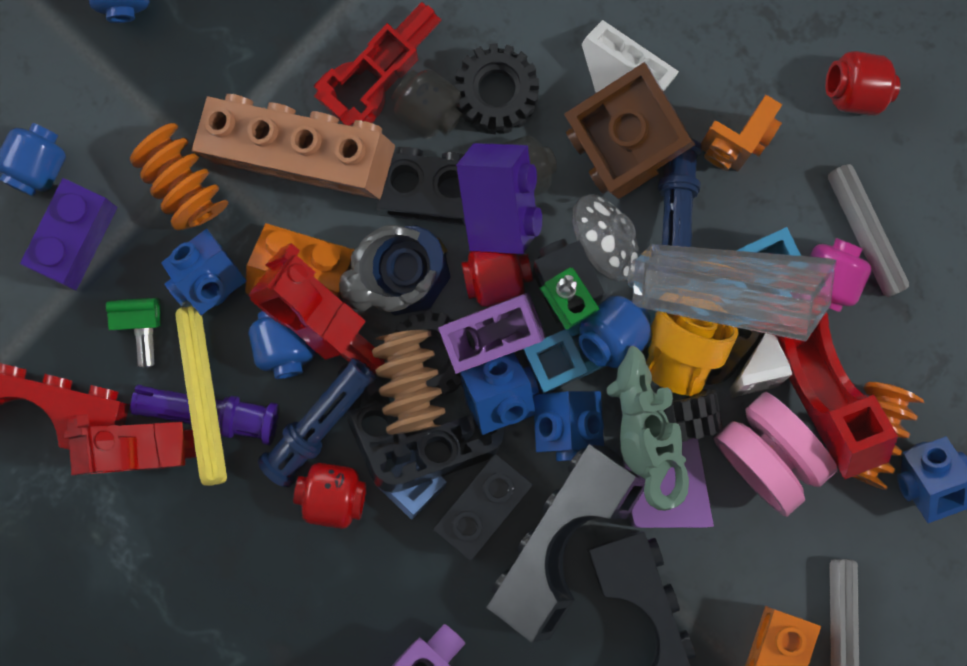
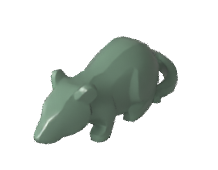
M630 346L625 358L618 367L616 381L607 388L609 396L620 398L623 414L620 433L621 453L623 460L630 470L645 480L644 495L648 504L657 510H671L684 502L689 487V477L684 465L686 458L682 456L680 425L669 423L663 411L672 405L673 395L668 387L659 388L657 394L650 386L652 375L645 362L644 355L637 347ZM673 467L675 469V487L669 495L665 496L662 494L660 486L668 470Z

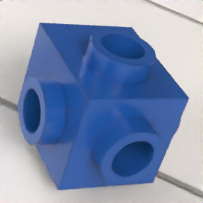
M207 228L189 242L177 246L171 255L161 262L171 278L164 283L169 292L181 306L189 301L200 315H203L212 307L223 303L230 293L246 282V279L233 260Z
M514 352L459 372L466 405L482 435L536 415L533 395L539 393L536 378L529 366L522 368Z
M566 391L533 395L536 413L534 415L536 452H556V461H571L581 449L587 448L589 444L604 446L601 391Z
M947 436L932 442L918 443L909 450L902 452L901 473L897 475L900 491L907 501H914L927 523L967 509V456L961 451L957 452Z

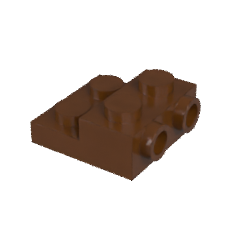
M645 62L564 113L572 127L566 131L570 142L580 155L586 152L594 165L588 171L595 185L602 194L609 191L618 199L659 174L657 172L658 168L695 146L694 141Z

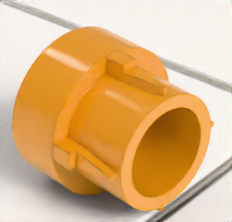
M671 296L663 299L651 324L652 341L648 348L649 355L646 360L652 375V381L662 388L668 387L677 394L689 396L699 394L711 370L720 368L726 363L738 337V329L735 323L726 314L705 302L683 296Z

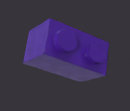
M473 143L456 165L469 250L524 254L534 237L538 236L542 229V212L539 207H536L534 197L537 171L535 165L530 164L528 145Z
M62 178L20 264L77 291L118 207L107 198Z

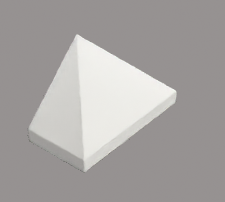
M604 20L588 34L582 43L596 93L643 62L649 66L663 91L666 90L679 72Z
M769 326L729 388L732 398L776 388L792 375L788 360L771 326Z

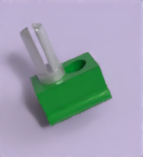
M569 267L545 282L544 286L540 288L566 330L600 310L574 268ZM572 298L579 300L583 304V311L580 313L571 312L568 309V301Z
M159 297L107 301L106 311L109 330L134 329L138 366L143 368L153 366L155 364L153 328L161 326V302Z

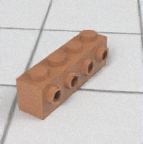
M226 94L225 100L207 96L191 150L207 161L369 198L381 199L395 144L382 134L380 126L361 120H355L353 126L338 124V118L317 111H312L310 118L295 115V109L273 102L268 103L267 109L253 106L254 102L252 100L235 94Z

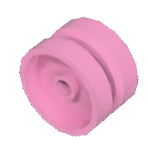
M763 392L745 408L748 423L753 430L743 423L731 421L713 439L724 457L753 490L774 510L788 517L805 501L804 490L798 479L807 485L821 487L838 469L830 453L813 432L780 400L768 392Z

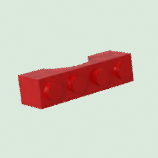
M805 276L762 292L759 311L765 319V333L769 326H771L790 365L792 375L789 377V380L844 480L888 463L898 435L875 395L867 396L861 393L847 376L833 345L828 313L807 277Z
M0 363V406L10 401L29 400L41 407L54 424L60 448L70 450L69 439H64V431H67V417L88 414L89 427L122 426L126 423L130 404L117 401L118 391L90 385L88 394L71 390L72 380L44 374L42 383L25 379L26 369Z

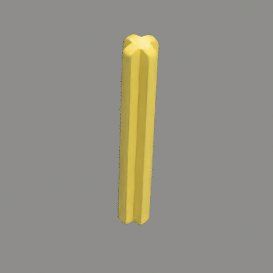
M193 306L181 307L176 310L175 317L199 478L205 486L222 484L227 479L203 319L202 315Z

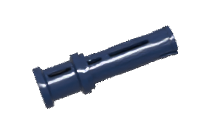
M692 139L695 146L663 165V177L658 181V190L660 195L664 197L660 280L670 284H683L691 280L693 198L697 197L700 192L701 182L696 179L697 157L702 152L701 143L695 139Z
M351 359L345 370L320 396L299 422L289 423L283 429V438L271 452H264L258 458V465L262 472L277 485L288 488L292 486L296 481L295 474L309 458L314 459L321 452V440L347 412L368 385L374 382L376 376L373 371L360 360ZM342 392H345L343 396L337 401V403L331 408V410L326 415H324L326 410L332 405V403L338 398V396Z

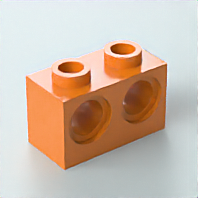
M765 606L745 666H808L821 626Z

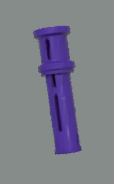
M136 385L135 392L137 393L133 392L131 399V414L191 424L187 394ZM232 395L225 397L224 400L215 399L220 434L223 437L232 438L234 434L261 439L262 444L271 446L278 425L279 404L270 402L266 407L240 402L239 397Z

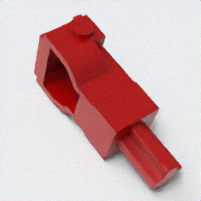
M421 2L396 29H393L387 23L368 43V47L355 61L341 64L335 69L331 68L314 84V88L317 90L314 98L344 125L353 126L355 120L373 123L384 108L385 92L418 61L416 48L442 21L441 18L435 14V11L429 5L426 6ZM367 69L378 81L360 99V102L366 107L360 113L355 107L351 109L346 107L338 99L334 88L338 83L343 85L351 75H361Z
M292 243L281 247L276 255L265 264L268 270L249 293L250 300L273 320L294 331L325 360L339 355L348 362L353 358L358 359L366 364L375 374L376 369L385 364V359L374 358L372 350L375 347L358 333L366 321L314 277L316 272L297 256L300 252L297 247Z
M88 414L67 417V431H64V439H69L71 475L185 466V459L197 458L193 431L183 430L182 422L89 427Z

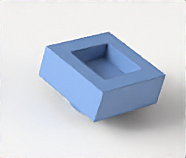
M411 450L410 461L396 465L390 470L395 478L400 477L403 466L416 461L414 450ZM416 463V470L420 471L421 469ZM438 477L401 492L391 493L380 490L413 520L445 488L447 482L442 477Z

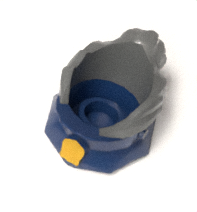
M398 225L382 226L364 237L360 245L352 252V269L345 271L340 276L339 289L341 298L353 309L366 311L373 306L379 310L391 312L395 316L430 309L451 278L446 258L447 249L440 238H436L429 230L417 225L404 227Z

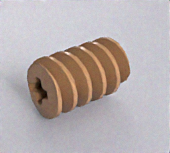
M410 330L375 338L376 340L384 341V343L372 350L373 357L388 360L387 363L376 369L377 377L391 379V382L379 389V393L381 396L395 398V401L382 408L383 414L398 417L396 422L386 427L387 434H402L441 426L434 424L433 420L446 413L445 407L430 405V400L442 394L441 388L427 386L426 381L439 374L438 369L423 367V362L434 356L435 351L420 348L419 345L420 342L432 336L431 331Z

